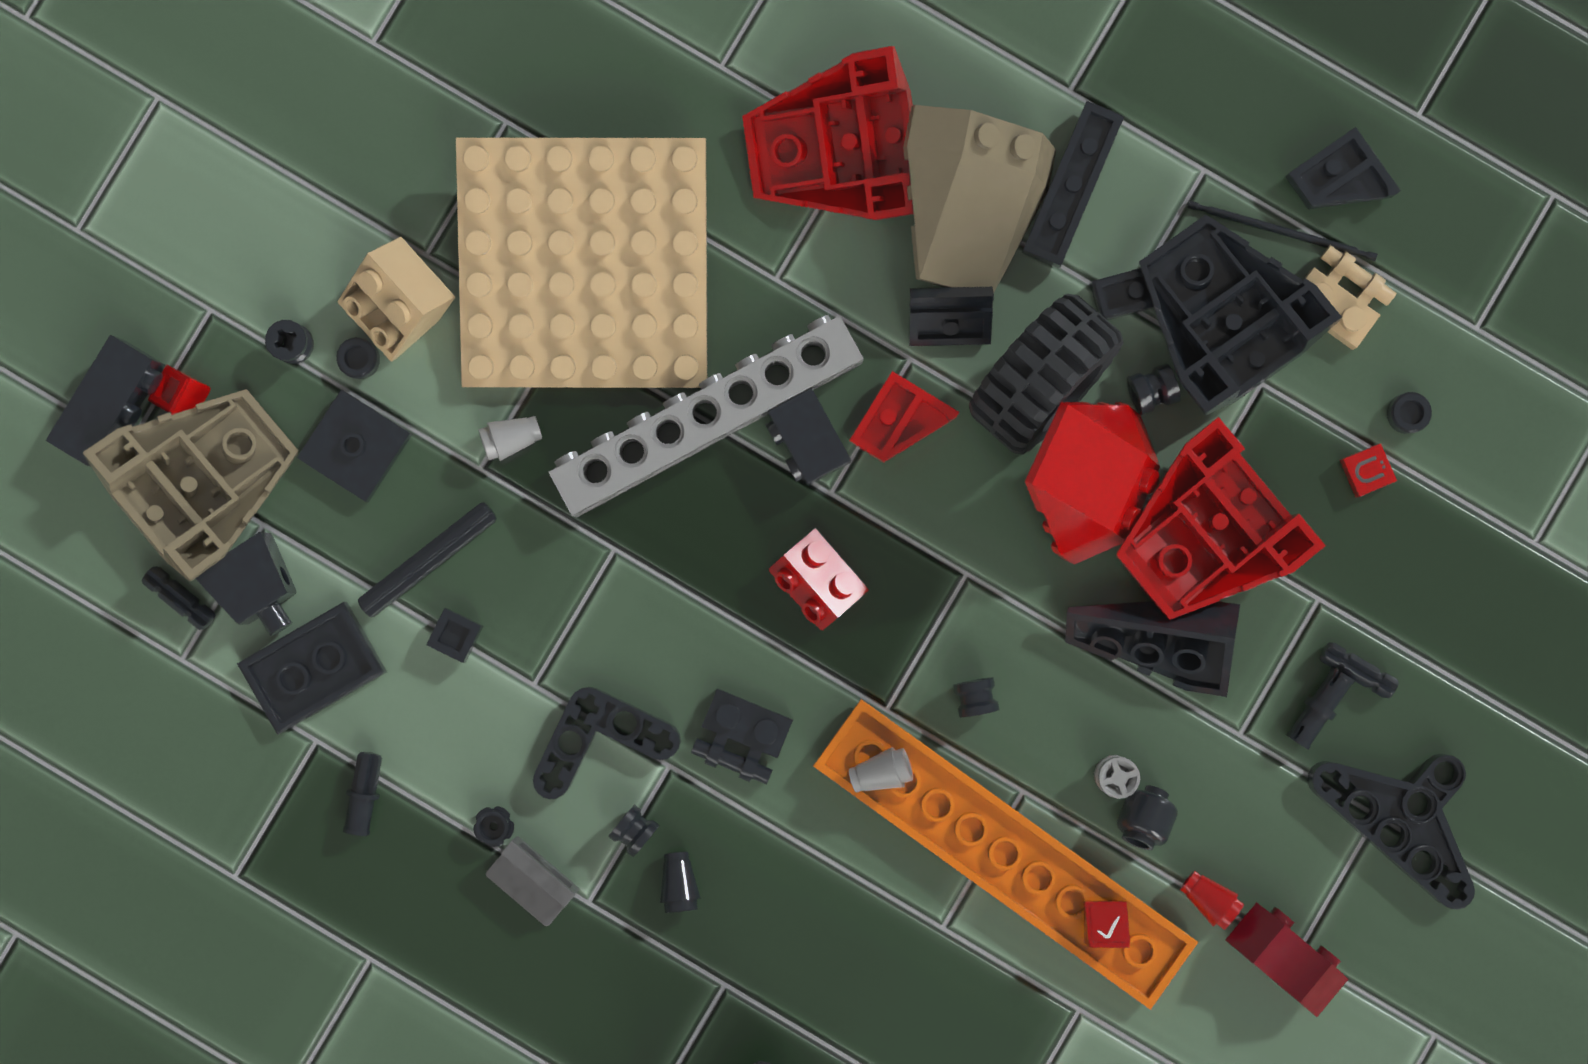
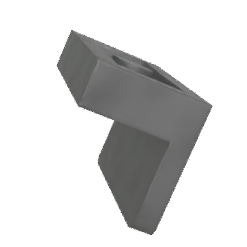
M518 836L502 851L501 856L486 872V876L544 926H549L580 889Z

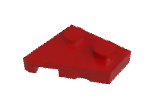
M892 371L849 442L885 463L954 420L959 411Z

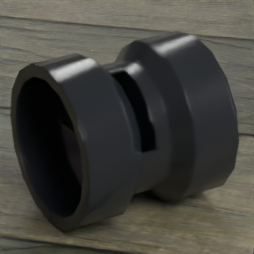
M1167 363L1154 367L1152 373L1146 375L1137 373L1127 377L1128 391L1139 415L1152 412L1155 406L1162 403L1169 406L1181 400L1177 379Z

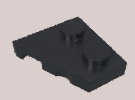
M1356 127L1285 176L1308 210L1392 198L1401 191Z

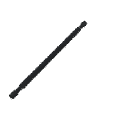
M1189 200L1187 208L1192 210H1201L1213 216L1328 248L1331 245L1340 252L1344 253L1347 251L1351 255L1363 256L1368 260L1376 261L1378 255L1374 252H1365L1353 246L1223 209L1203 206Z

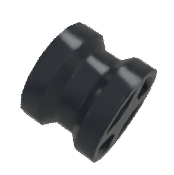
M292 320L275 322L269 327L265 335V344L270 354L288 364L304 362L310 357L314 349L312 334L305 327ZM283 335H284L285 338H286L285 341H284V345H283V346H280V345L283 344V339H284Z
M993 677L965 681L953 685L954 693L960 697L961 705L958 708L960 718L1000 710L998 701L993 699L992 689L995 686Z
M634 804L608 837L614 842L621 841L627 847V853L634 857L660 825L654 820H646L641 815V809Z

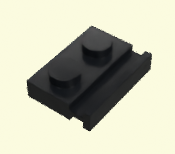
M993 287L910 288L909 346L991 344Z

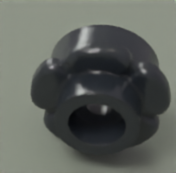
M496 806L494 809L486 807L476 815L477 821L473 827L474 834L479 841L486 843L487 846H501L504 844L505 839H509L513 835L514 822L510 820V813L505 808ZM492 822L497 823L498 828L496 830L490 828Z

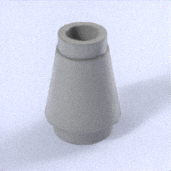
M535 416L487 422V427L478 429L488 460L498 458L501 461L535 443V441L542 439Z
M891 747L856 765V767L849 768L851 784L856 793L860 791L905 787V782L913 780L911 764L904 748L895 750Z

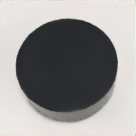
M354 337L340 345L336 361L339 369L345 375L353 379H366L377 371L380 364V355L374 344L364 338Z
M1407 392L1396 396L1387 408L1389 424L1394 430L1403 434H1412L1423 430L1429 424L1432 417L1429 401L1423 395L1415 392Z

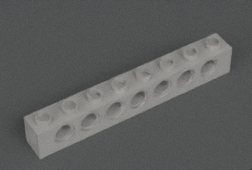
M825 315L813 321L807 326L810 332L795 339L793 334L785 336L771 345L773 352L761 358L757 354H752L736 363L737 371L724 378L721 373L715 374L699 384L701 390L687 397L683 392L663 403L665 410L651 417L649 412L640 414L627 422L629 429L616 436H614L612 431L607 432L591 441L590 443L593 448L587 452L578 455L576 451H572L554 462L557 468L549 471V474L571 515L576 518L761 419L768 415V411L810 388L814 390L861 365L864 358L841 316L839 315L831 320L829 315ZM808 346H818L824 351L825 359L821 364L811 366L803 361L801 354ZM773 365H782L788 370L789 378L781 385H773L767 381L765 377L766 371ZM738 384L748 385L753 391L752 399L744 405L735 404L730 399L731 389ZM709 403L716 408L717 415L711 423L700 424L694 420V411L700 404ZM669 422L677 424L680 427L678 440L672 444L660 442L658 438L660 427ZM630 442H639L644 448L642 459L637 463H626L622 457L623 448ZM595 461H602L607 466V476L599 483L589 482L586 476L588 466Z

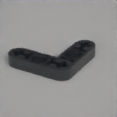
M581 688L570 698L533 777L534 788L539 795L547 799H556L564 795L571 787L596 732L658 760L669 759L675 755L681 744L680 733L671 723L598 688ZM591 694L596 697L594 704L599 707V711L597 713L590 712L587 715L583 724L592 726L588 733L580 725L568 723L567 721L570 715L575 720L579 718L583 707L577 704L578 699H586ZM623 711L632 713L637 721L635 731L629 735L620 734L614 727L615 716ZM645 719L652 722V726L649 727L648 731L658 735L663 730L670 732L668 739L673 742L672 748L665 747L659 752L654 749L656 742L646 736L643 738V745L635 741L643 731ZM566 731H574L581 737L582 746L576 754H567L559 746L560 736ZM552 753L560 760L573 762L574 765L571 770L568 766L564 765L559 773L558 778L563 781L562 787L555 786L552 790L545 788L547 781L542 778L543 773H551L558 762L550 760Z

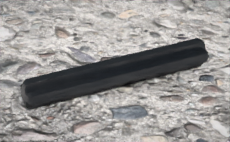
M484 502L478 504L359 597L358 603L360 608L369 617H375L494 524L497 520L495 513Z

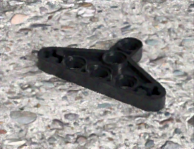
M1446 754L1433 755L1425 761L1408 782L1329 761L1318 762L1311 767L1307 781L1312 792L1438 903L1456 910L1465 908L1472 902L1475 894L1474 884L1442 809L1461 788L1466 778L1465 766L1458 758ZM1447 761L1454 768V777L1448 784L1442 785L1435 779L1434 770L1440 762ZM1323 771L1330 774L1335 771L1336 774L1333 780L1341 788L1348 789L1349 782L1355 788L1347 790L1342 796L1332 788L1324 787L1322 789L1321 786L1324 781L1320 775ZM1421 792L1427 798V808L1422 814L1413 815L1407 807L1408 799L1412 794ZM1357 796L1366 797L1370 804L1368 814L1361 819L1353 818L1349 811L1350 802ZM1338 798H1340V800H1339V802H1338V804H1337V803L1335 802V800L1338 799ZM1395 823L1401 831L1400 840L1393 846H1386L1380 838L1381 830L1385 825ZM1419 851H1427L1431 855L1432 865L1427 872L1416 873L1412 868V858ZM1443 864L1448 868V870L1442 871ZM1441 875L1446 880L1455 884L1460 881L1457 889L1461 892L1459 897L1455 898L1450 895L1446 898L1449 890L1442 883L1434 879Z

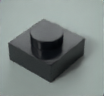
M444 608L426 645L455 660L466 663L484 626L448 608Z

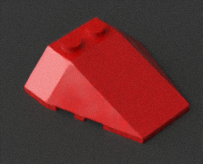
M895 46L852 53L841 59L842 62L822 73L819 72L813 75L805 83L789 92L785 91L742 116L754 198L872 220L914 214L912 200H908L907 186H911L909 161L904 159L903 149L910 110L913 104L911 90Z
M1061 402L1026 477L1025 483L1036 511L1045 515L1046 520L1042 524L1044 531L1052 534L1054 538L1050 545L1052 551L1074 565L1122 544L1141 515V509L1147 495L1151 494L1158 484L1160 464L1142 417L1128 404L1115 402V405H1111L1105 402H1098L1097 405H1093L1087 402Z
M1219 417L1184 444L1116 553V557L1168 620L1218 602L1239 592L1252 589L1273 579L1291 574L1326 546L1300 514L1291 515L1240 454L1245 450L1244 446Z

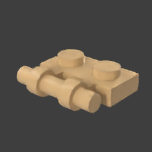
M1329 245L1320 259L1332 267L1327 275H1324L1314 267L1305 278L1317 285L1342 316L1341 320L1328 333L1354 350L1360 345L1381 316L1368 306L1370 301L1376 298L1387 306L1397 293L1385 285L1386 280L1377 273L1371 275L1355 263L1356 258L1347 251L1342 254ZM1343 276L1362 288L1356 297L1338 285Z

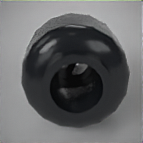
M1146 785L1144 790H1136L1125 799L1117 820V826L1123 833L1122 839L1144 850H1153L1154 846L1166 844L1178 814L1175 805L1168 800L1169 793L1161 788Z

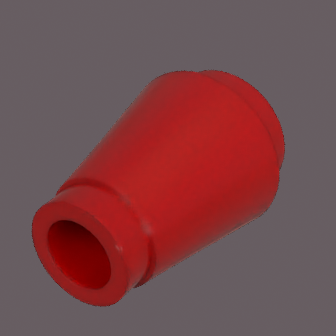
M1195 870L1179 889L1186 894L1185 896L1213 927L1217 924L1223 930L1234 921L1244 906V903L1237 899V893L1200 875Z

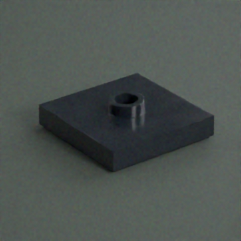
M341 389L297 458L369 503L413 434Z

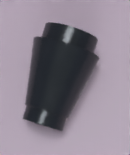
M675 852L664 854L660 903H664L665 913L698 910L697 899H701L691 861L689 860V853Z

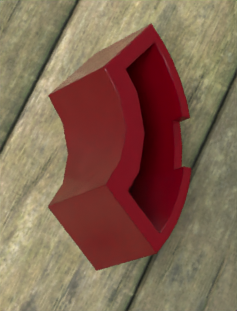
M1256 902L1225 941L1308 1011L1318 1017L1349 980L1336 968L1341 961L1322 945L1315 950L1290 929L1295 922L1277 907H1274L1269 912Z

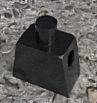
M258 532L229 551L224 558L196 577V580L239 625H248L260 619L270 636H273L292 624L280 604L294 596L296 588L271 533Z

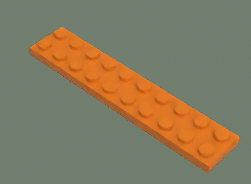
M862 699L859 700L813 764V767L1150 1010L1198 944V941ZM891 747L895 750L905 749L913 772V780L905 782V787L860 791L857 793L854 791L849 776V768L856 767V765ZM1084 901L1127 902L1130 948H1090L1084 943Z

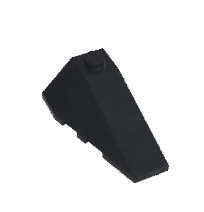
M1154 601L1068 607L1065 642L1108 660H1114L1119 657L1138 665V672L1148 676L1153 671L1173 679V686L1185 691L1227 697L1240 604L1218 601L1171 620H1168Z

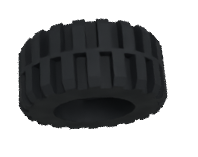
M1063 295L1062 298H1058L1050 307H1047L1035 321H1032L1025 331L1008 347L1009 349L994 364V367L982 380L980 387L976 389L973 398L970 400L969 409L971 416L1011 452L1021 455L1026 454L1045 438L1060 403L1079 402L1099 380L1124 343L1121 332L1079 295Z

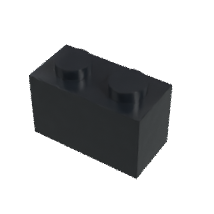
M812 388L768 411L771 421L765 424L776 446L784 442L791 455L785 462L796 482L804 479L806 485L809 486L851 463V458Z

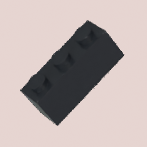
M110 335L45 441L83 464L90 466L83 452L116 429L127 425H132L133 427L138 422L142 413L140 406L147 395L154 393L163 379L161 372L165 364L127 341Z

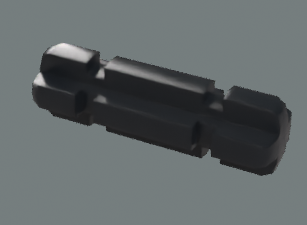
M153 566L141 580L144 586L152 592H159L158 597L182 617L188 616L187 621L196 629L204 630L213 622L216 617L213 610L205 604H199L200 600L178 581L170 580V575L161 567Z
M1329 642L1320 654L1319 659L1321 662L1335 669L1338 667L1340 673L1342 672L1365 688L1372 687V692L1383 698H1391L1397 690L1399 681L1387 673H1380L1379 668L1353 653L1347 654L1346 649L1336 643Z

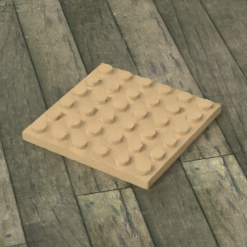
M456 138L462 387L700 388L699 384L707 379L706 138Z

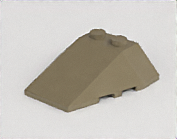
M913 105L910 110L903 149L904 159L909 161L911 186H907L908 200H912L915 225L911 226L916 279L946 288L992 286L994 293L1049 190L1056 149L1041 132L973 110Z
M245 389L196 404L195 408L173 415L167 413L157 416L156 420L133 427L132 425L118 428L85 450L83 455L112 499L170 566L191 582L226 556L298 455L299 450L249 391Z

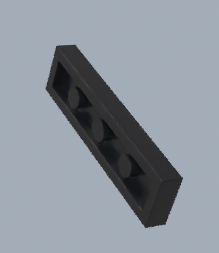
M1086 101L1023 248V254L1056 268L1061 267L1125 116Z

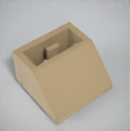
M399 237L367 253L337 302L347 315L366 333L374 345L392 362L441 319L455 299V296L402 237Z

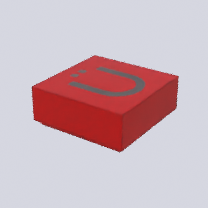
M1381 443L1339 460L1355 497L1363 496L1397 481Z

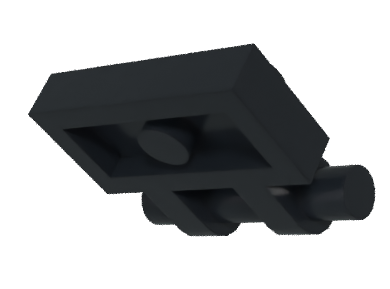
M718 688L702 724L703 728L717 733L715 739L710 744L697 738L691 754L706 759L704 764L714 768L718 764L740 774L738 778L750 782L751 779L767 785L773 769L758 764L762 752L778 758L793 719ZM728 738L751 747L747 758L724 749Z

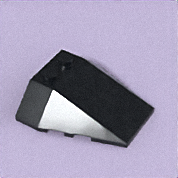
M1207 215L1201 217L1139 261V267L1179 381L1205 415L1235 403L1305 353L1342 318L1317 285L1306 278L1302 280L1283 268L1281 262L1272 256L1269 259L1249 246L1250 242Z

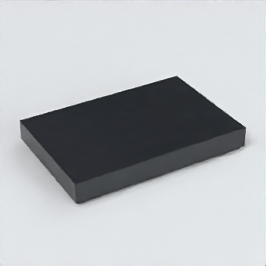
M347 602L340 603L237 663L277 735L282 734L387 673Z

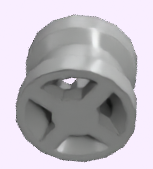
M1108 755L1096 765L1094 779L1098 788L1110 797L1117 799L1127 798L1137 790L1140 783V772L1137 766L1129 759L1119 755Z

